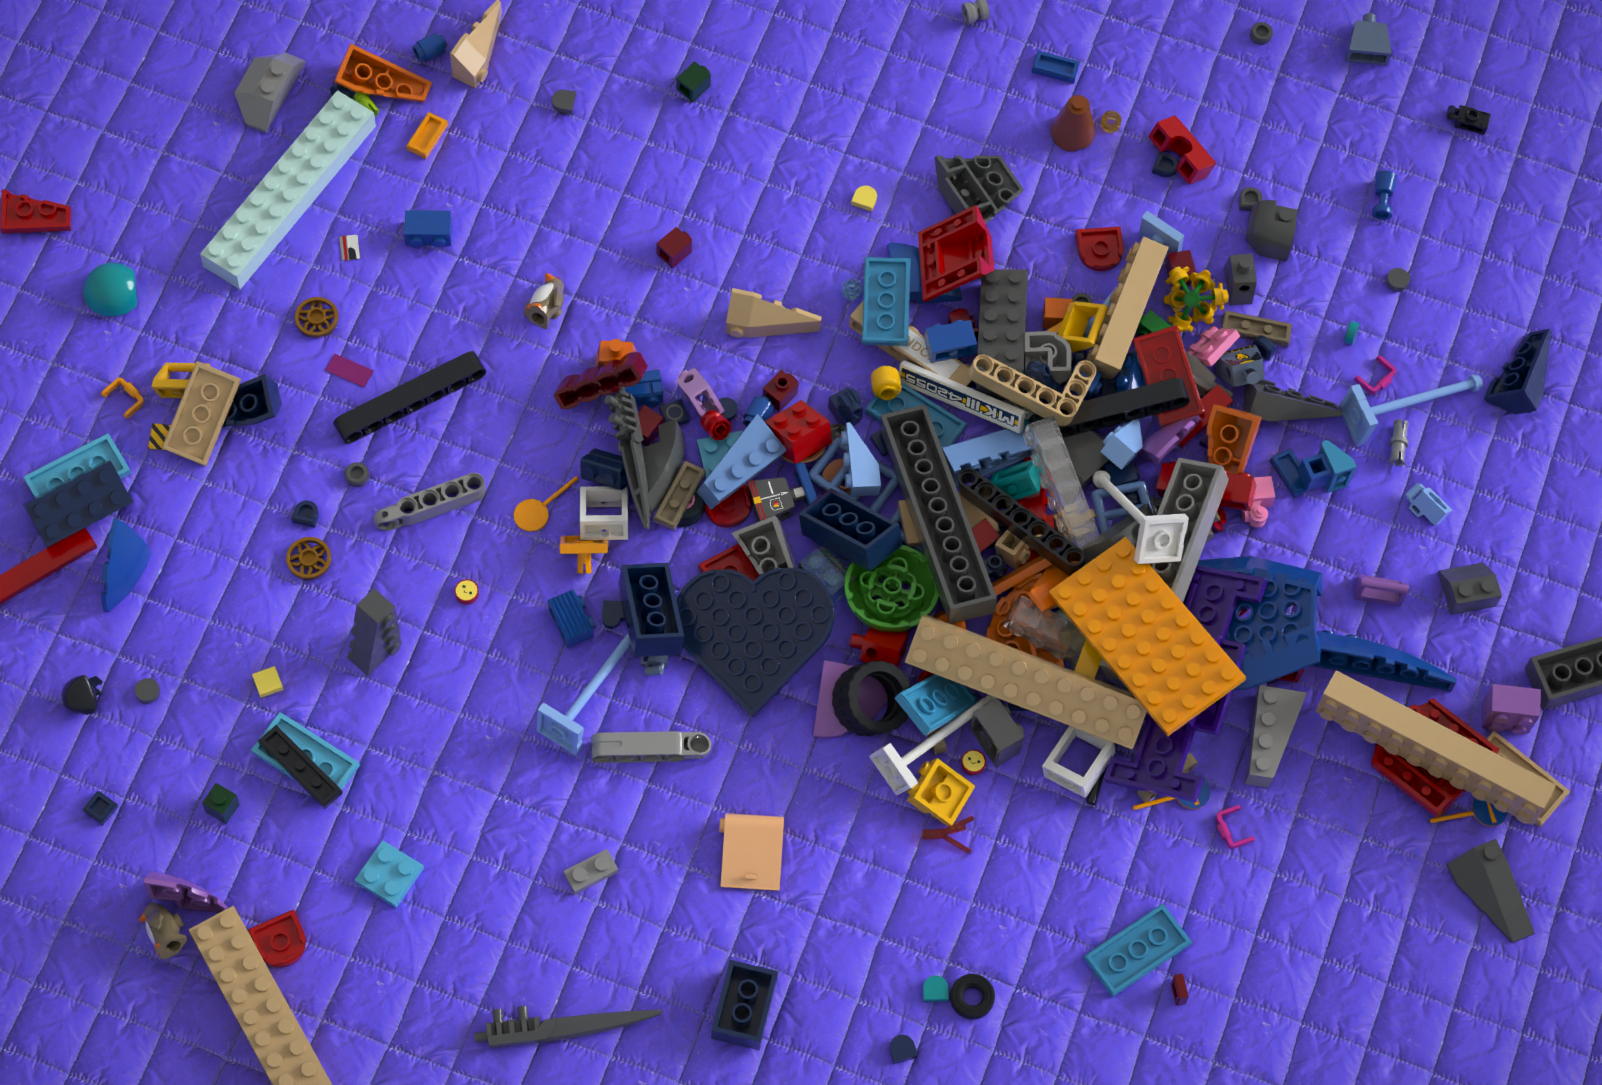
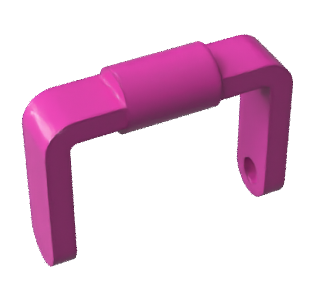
M1378 355L1376 360L1390 373L1379 380L1374 388L1357 375L1354 378L1355 382L1360 384L1370 395H1375L1379 390H1383L1388 386L1396 374V368L1381 355Z
M1239 805L1219 811L1215 817L1221 838L1225 840L1230 849H1235L1255 841L1254 836L1233 843L1229 829L1222 819L1225 815L1239 811L1241 809Z

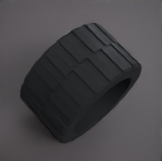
M880 660L849 668L837 679L832 692V706L834 707L835 716L839 719L842 726L859 736H874L898 729L902 723L906 722L908 715L895 700V697L912 687L908 677L904 675L899 667L897 668L890 662L887 663ZM866 676L877 679L887 693V710L879 721L869 719L861 711L858 704V687Z

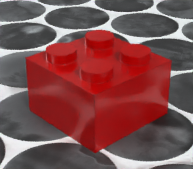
M802 400L764 421L787 449L783 455L795 464L833 443L830 421Z

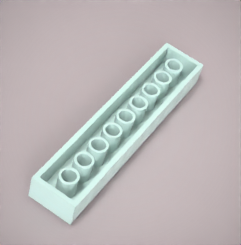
M337 90L200 253L203 267L236 288L241 289L376 127L374 112Z

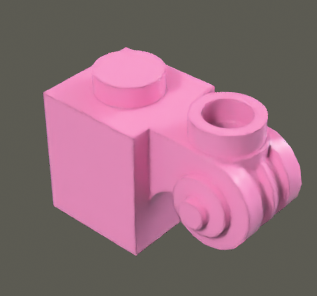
M1272 476L1254 478L1257 486L1251 511L1242 510L1243 522H1248L1254 528L1264 526L1268 517V510L1265 507H1272L1275 500Z

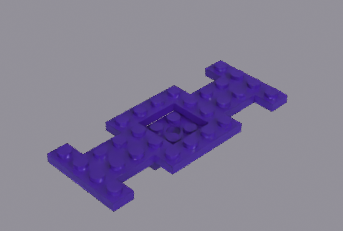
M1197 565L1188 588L1190 592L1185 606L1240 669L1246 646L1244 643L1225 640L1238 599L1261 603L1267 580L1263 577ZM1232 691L1169 736L1165 734L1147 712L1144 719L1147 722L1134 762L1111 757L1104 777L1105 782L1196 803L1203 779L1200 776L1182 773L1195 731L1213 735L1219 734Z

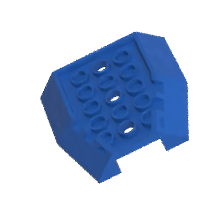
M1254 556L1198 561V566L1263 577L1267 580L1261 603L1238 599L1225 640L1244 643L1246 646L1240 665V670L1246 676V680L1233 690L1251 689L1320 663L1321 640L1316 633L1317 596H1322V573ZM1188 590L1186 593L1185 599L1183 601L1184 605L1186 604L1190 590ZM1290 606H1297L1298 610L1295 614H1286V610ZM1242 610H1251L1250 615L1248 617H1239V613Z

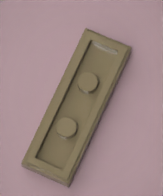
M1225 310L1221 328L1236 329L1240 335L1239 338L1255 340L1259 335H1263L1271 340L1274 345L1288 347L1292 324Z
M684 461L653 517V522L675 531L702 482L706 470Z

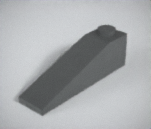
M1263 379L1256 384H1245L1243 409L1245 412L1261 416V422L1262 420L1283 421L1342 416L1343 414L1342 409L1337 403L1313 395H1308L1305 398L1303 394L1292 388L1284 391L1276 387L1275 382Z
M1496 839L1478 845L1447 863L1446 866L1457 887L1474 901V905L1479 910L1482 909L1491 918V922L1511 943L1535 934L1508 861Z

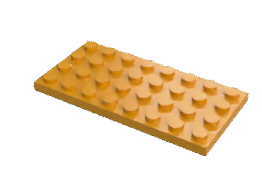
M1124 537L1049 590V595L1159 727L1169 736L1246 680V676L1149 563L1138 564L1134 560L1136 548Z

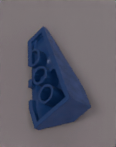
M1550 329L1529 332L1515 350V358L1510 363L1506 362L1502 367L1504 372L1499 378L1495 377L1490 383L1484 398L1486 402L1514 414L1537 411L1544 391L1551 338Z
M266 374L241 383L223 427L256 425L276 417L282 405L277 383Z

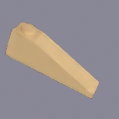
M496 0L482 16L481 23L475 22L472 25V32L470 34L465 33L450 53L452 77L473 88H476L480 82H483L488 74V66L502 15L501 1Z
M732 288L726 320V333L733 337L751 338L819 332L821 329V316L799 308H792L790 310L782 306L780 301L774 300L771 303L762 300V295Z

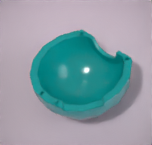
M109 262L97 266L88 274L84 282L83 296L86 305L93 312L102 316L112 317L127 314L136 308L138 302L135 271L122 263Z

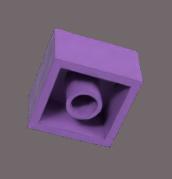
M1492 684L1482 701L1481 728H1487L1492 732L1512 731L1517 735L1529 733L1540 717L1541 689Z

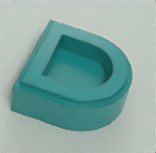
M937 975L928 977L923 985V1002H948L949 995L946 980Z

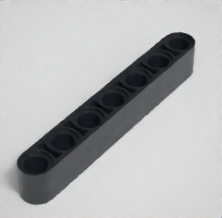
M469 351L338 416L334 420L333 425L345 444L353 443L481 379L487 371L475 351Z
M1173 378L1082 401L1072 421L1066 426H1059L1037 414L1030 416L1028 422L1034 441L1036 443H1046L1176 410L1188 405L1190 399L1184 380ZM1060 409L1063 414L1069 415L1066 410Z
M967 468L959 472L957 477L959 491L965 499L1065 574L1071 576L1086 565L1084 552L977 471ZM1072 561H1078L1076 564H1071Z

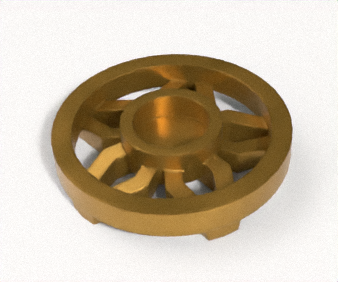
M312 297L304 300L295 312L296 326L307 337L319 338L330 335L336 328L339 320L336 306L330 300L323 297ZM321 303L328 305L331 309L323 310ZM311 304L310 310H302L304 307ZM334 318V321L330 326L329 321ZM299 319L306 322L304 328L300 324ZM323 324L327 326L326 330L321 327ZM312 325L313 327L308 331V327Z
M315 537L298 539L287 551V566L293 575L302 580L319 578L329 570L331 565L330 549L325 542ZM311 542L319 545L310 548L307 543ZM298 547L299 554L291 556L294 549ZM325 552L327 553L326 562L321 558ZM317 563H321L324 567L317 566ZM293 567H300V572L296 571ZM314 567L318 572L312 574V568ZM305 568H309L307 574H304Z

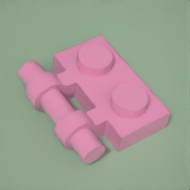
M1212 326L1209 330H1205L1200 336L1201 339L1196 344L1193 343L1187 350L1188 353L1198 358L1205 366H1212L1233 345L1240 335L1236 329H1218Z

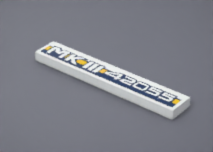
M905 360L900 364L899 374L901 382L908 387L1016 433H1020L1023 430L1026 411Z

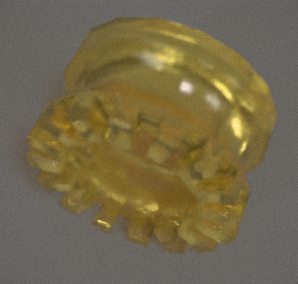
M1114 110L1106 111L1101 120L1102 129L1108 133L1117 132L1122 122L1121 115ZM1114 119L1115 125H1108L1107 120Z

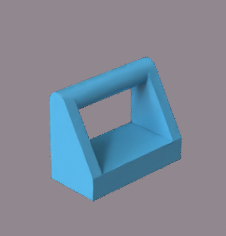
M1324 440L1318 454H1325L1333 471L1329 483L1324 485L1326 492L1330 493L1348 487L1357 466L1353 458L1330 441Z

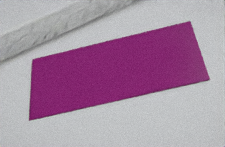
M334 354L325 370L362 387H365L374 372L372 369L337 354Z

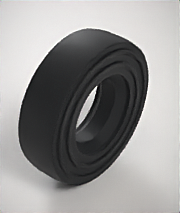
M966 974L958 978L950 991V1002L957 1014L966 1019L984 1017L990 1012L995 1001V992L992 984L985 977L978 974ZM968 988H976L981 992L982 1000L977 1005H969L963 999V992Z

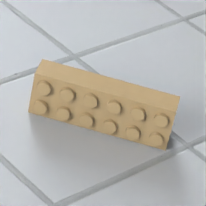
M1144 236L1139 243L1135 242L1132 249L1130 248L1125 258L1127 263L1124 269L1122 268L1117 279L1119 283L1110 296L1109 301L1111 304L1105 315L1104 323L1101 326L1092 350H1089L1085 359L1092 362L1096 367V371L1102 373V378L1113 379L1122 368L1169 248Z

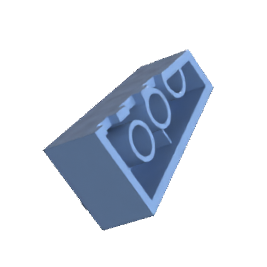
M757 414L696 492L712 510L748 483V481L776 462L787 449Z
M1024 425L1020 433L1004 429L943 447L942 450L955 486L959 488L957 477L963 469H973L983 477H986L994 472L1024 461L1025 457H1034L1036 445Z

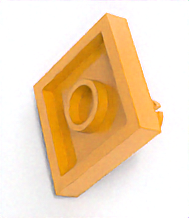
M580 535L560 537V554H577V573L583 574V564H585L586 574L592 573L591 553H608V540H580Z

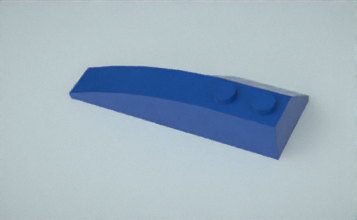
M1329 630L1317 631V635L1321 640L1320 663L1312 665L1314 667L1449 692L1456 685L1457 679L1411 654L1386 645L1359 639L1355 635L1342 636Z

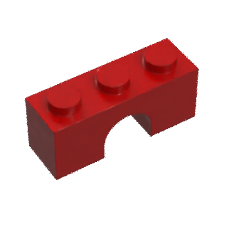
M1176 115L1158 121L1148 136L1161 153L1171 150L1182 157L1175 169L1189 185L1207 178L1216 165L1214 159Z

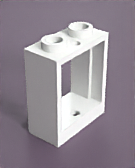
M608 486L580 487V540H628L627 487L623 490ZM586 507H622V515H586Z
M1069 726L1042 765L1044 777L1086 798L1109 764L1111 757L1113 758L1115 755L1114 742ZM1075 737L1101 749V752L1084 777L1057 764Z

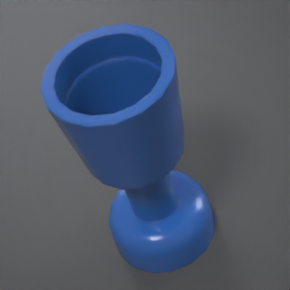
M1379 171L1375 174V193L1379 196V204L1373 207L1372 216L1378 220H1388L1392 217L1393 211L1388 205V197L1393 195L1397 181V174L1394 172Z

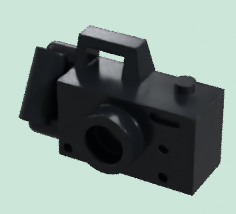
M1453 105L1448 106L1447 119L1456 120L1454 127L1482 135L1485 134L1489 124L1490 113L1459 105V108Z

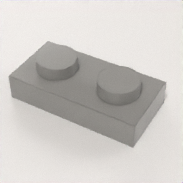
M607 849L563 871L574 894L619 873V869Z

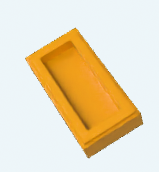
M428 112L406 145V149L427 159L447 128L448 121Z

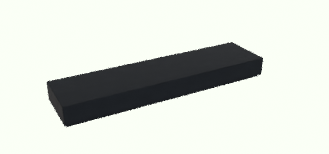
M277 725L258 740L259 745L324 809L343 794L342 789Z

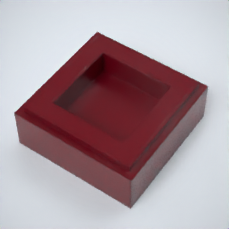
M1183 973L1176 974L1170 984L1175 1004L1178 1006L1186 1004L1189 995Z

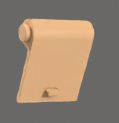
M725 813V818H720L719 832L724 833L721 887L780 891L784 817Z

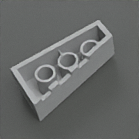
M775 515L732 532V535L759 575L775 568H797L783 525Z
M1259 685L1254 699L1245 784L1269 788L1301 710L1306 692Z

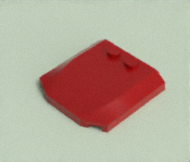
M1434 698L1428 700V703L1419 706L1415 704L1408 707L1499 754V748ZM1376 744L1371 766L1436 818L1444 814L1466 791L1453 787L1449 781L1432 776L1428 770L1420 766H1413L1405 758L1390 754L1384 747Z

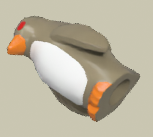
M549 273L545 274V285L537 288L532 298L527 301L524 307V316L530 322L543 329H547L550 318L555 319L561 315V308L564 302V284L562 279Z
M153 902L146 906L139 921L146 922L145 928L151 942L155 946L156 954L161 959H168L178 954L187 941V937L182 935L180 928L184 926L182 919L178 913L172 915L165 907Z

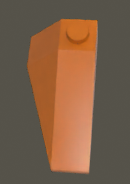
M1072 561V562H1071V564H1076V563H1078V561ZM1055 565L1047 567L1028 592L1029 597L1041 612L1059 607L1049 595V590L1069 577Z

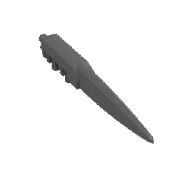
M621 387L612 396L607 395L604 402L610 405V410L614 412V414L609 416L608 421L618 431L615 434V437L620 440L617 444L618 451L622 454L633 500L643 526L649 529L648 485L641 441L644 439L635 397L631 393H627L625 387Z
M527 1006L517 1007L519 1020L503 1021L502 1009L492 1010L493 1023H486L487 1031L475 1032L474 1037L475 1043L488 1041L490 1049L563 1040L638 1023L662 1014V1010L623 1011L545 1019L541 1024L540 1017H528Z

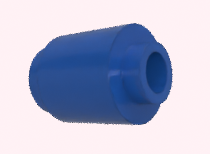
M433 33L417 41L412 48L419 62H427L444 54L447 43L442 35L439 36L437 33Z
M765 396L754 397L743 416V424L747 427L757 414L763 421L769 419L774 410L771 400Z

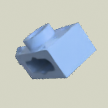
M1416 483L1406 493V499L1411 503L1408 508L1417 517L1425 515L1429 522L1435 526L1440 524L1452 511L1430 487L1425 488L1422 484Z

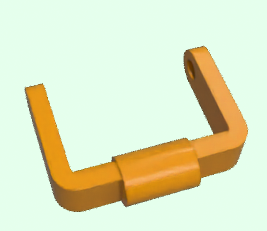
M117 378L101 392V395L106 397L119 385L124 387L123 389L138 401L124 413L123 416L128 419L144 405V400L140 395V391L130 382L127 383L123 378Z

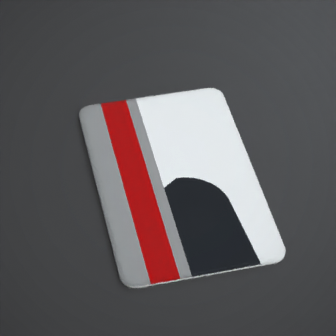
M358 235L340 236L342 260L359 259Z

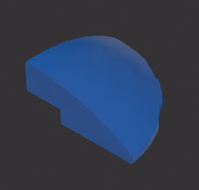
M888 243L889 258H911L910 300H917V304L962 301L961 290L958 287L924 302L922 298L919 248L908 244Z
M115 518L111 525L106 546L108 548L107 558L110 561L103 564L102 570L104 590H107V592H103L101 595L104 612H110L131 592L143 574L151 556V551L145 541L128 525Z

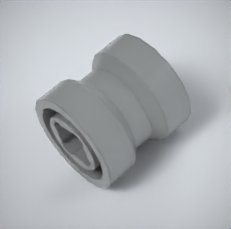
M976 0L974 3L966 2L962 4V14L967 25L973 24L979 19L984 21L990 18L986 0Z

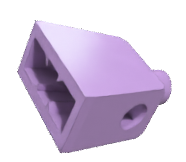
M695 368L684 370L679 374L676 382L701 418L710 410H716L720 414L725 411L709 384ZM701 395L707 397L706 402L703 404L698 399Z

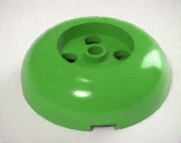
M902 545L871 571L852 562L845 576V597L851 611L862 623L880 631L903 632L915 628L924 614L930 616L939 597L926 557L919 551ZM881 579H885L883 584L879 583L878 581ZM902 583H906L910 589H902ZM896 603H902L904 606L898 607Z

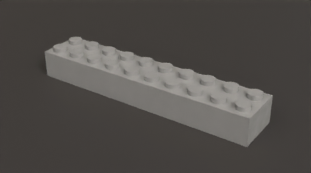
M1178 458L1157 515L1186 514L1189 517L1183 543L1181 561L1149 564L1183 603L1229 479L1222 465ZM1102 659L1100 667L1106 677L1120 680Z

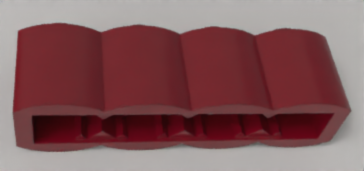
M640 352L628 353L620 360H610L602 364L601 367L588 368L580 375L574 374L565 377L557 387L554 397L561 409L574 408L581 401H593L601 394H612L621 387L636 385L641 381L648 365Z

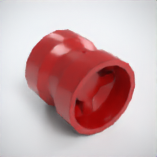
M710 410L702 416L701 427L713 439L723 440L728 437L731 432V424L718 411Z

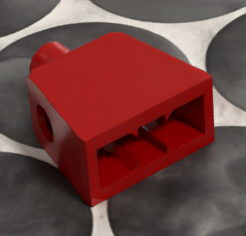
M870 627L865 636L853 633L850 647L862 650L860 658L862 662L867 663L880 660L887 663L890 662L898 668L906 653L909 631L885 632Z

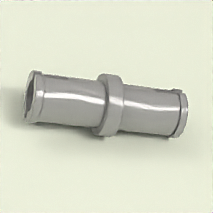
M1397 419L1393 422V437L1390 438L1389 443L1391 446L1389 463L1394 465V460H1396L1395 466L1404 465L1405 448L1408 447V439H1406L1408 422L1405 420L1402 425L1403 419Z

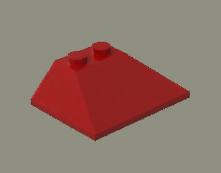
M976 205L918 232L922 298L924 302L994 271L992 237Z

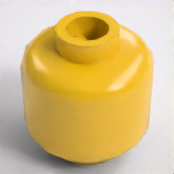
M881 366L871 373L872 392L877 398L892 400L901 392L900 374L896 368Z

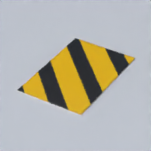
M152 423L148 449L164 450L162 446L171 425Z

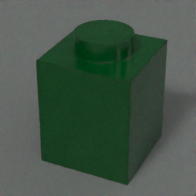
M695 61L676 78V90L691 102H694L711 86L709 70L705 66H700Z
M217 783L214 784L202 802L207 814L227 824L240 805L237 794Z

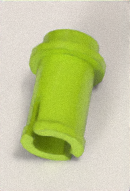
M355 93L353 96L354 101L374 112L376 117L380 110L370 99V94Z

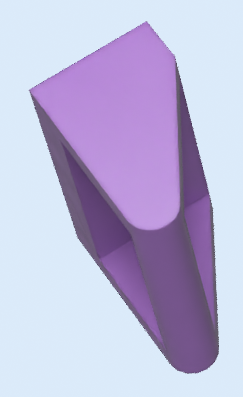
M1358 574L1356 577L1354 599L1401 607L1407 596L1409 585L1403 581Z

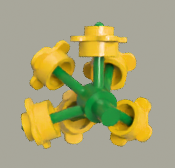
M1188 266L1183 269L1176 267L1169 272L1170 277L1165 282L1166 284L1172 283L1173 286L1171 287V292L1164 296L1163 301L1165 304H1169L1173 312H1175L1174 317H1168V321L1173 324L1172 326L1177 325L1179 332H1185V330L1193 331L1194 327L1190 325L1192 319L1196 323L1201 321L1211 324L1214 321L1213 314L1217 310V306H1219L1220 310H1224V303H1228L1229 295L1227 289H1223L1222 283H1218V288H1215L1216 284L1212 281L1211 273L1208 270H1203L1201 273H1191L1190 280L1192 281L1191 285L1194 291H1190L1185 284L1189 280V276L1186 273L1190 270ZM1208 289L1211 290V295H1199V293L1207 292ZM1204 300H1211L1212 303L1209 304ZM1186 305L1184 312H1180L1182 308ZM1194 307V315L1191 318L1188 313L1190 308Z

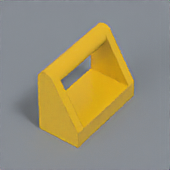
M1077 301L1069 303L1058 335L1070 343L1071 353L1094 347L1108 310L1106 305ZM1095 316L1088 338H1084L1083 334L1089 318Z
M166 362L154 377L151 387L160 398H182L189 380L170 379L171 372H193L196 363Z

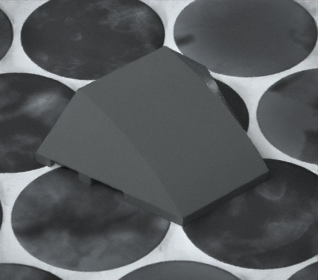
M935 156L934 158L938 188L955 214L976 205L986 224L1024 191L1001 156H975L974 158H962L961 156L943 158V156Z
M1093 430L1046 443H1034L1036 445V456L1046 458L1049 462V476L1053 481V486L1063 498V503L1066 507L1081 495L1083 489L1093 481L1095 472L1103 471L1104 465L1113 463L1100 452L1105 446L1103 441L1107 436Z

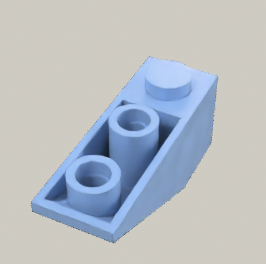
M1139 419L1124 422L1121 427L1119 426L1114 432H1111L1103 441L1105 446L1100 452L1121 470L1130 464L1143 447Z
M848 422L846 423L845 431H841V444L846 446V453H843V465L848 467V474H845V486L850 488V496L879 495L881 488L879 464L851 423Z

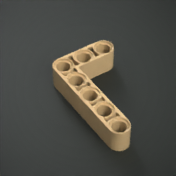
M978 355L969 368V377L974 382L1059 426H1066L1072 421L1096 375V367L1092 362L1087 360L1079 362L1061 394L987 355ZM977 366L983 367L986 371H980ZM1079 372H1084L1088 377L1081 376ZM997 377H1003L1006 382H1001ZM1018 388H1024L1027 393H1022ZM1070 391H1075L1078 396L1072 395ZM1039 399H1045L1048 404L1042 403ZM1060 409L1066 410L1069 415L1063 414Z

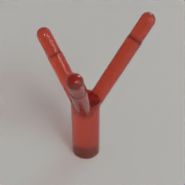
M970 816L945 829L922 830L923 840L944 839L970 854L971 849L947 835L966 830L964 825L973 821L974 817Z

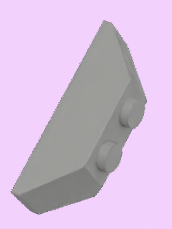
M287 53L255 57L234 92L247 126L267 133L306 63L305 60Z

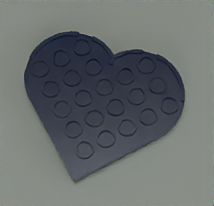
M795 567L769 570L754 581L744 574L730 569L708 570L691 579L683 587L676 599L684 632L682 646L752 717L824 646L832 632L835 621L833 599L826 586L810 572Z

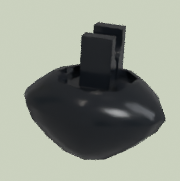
M86 675L72 678L62 689L63 705L74 713L93 714L97 710V695H100V690L96 686L101 685L102 680L97 676L88 679Z

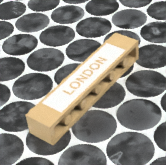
M863 301L849 318V327L862 335ZM909 326L908 346L876 345L901 363L905 360L969 388H972L976 383L969 377L970 365L963 364L957 358L930 363L924 336L913 326Z

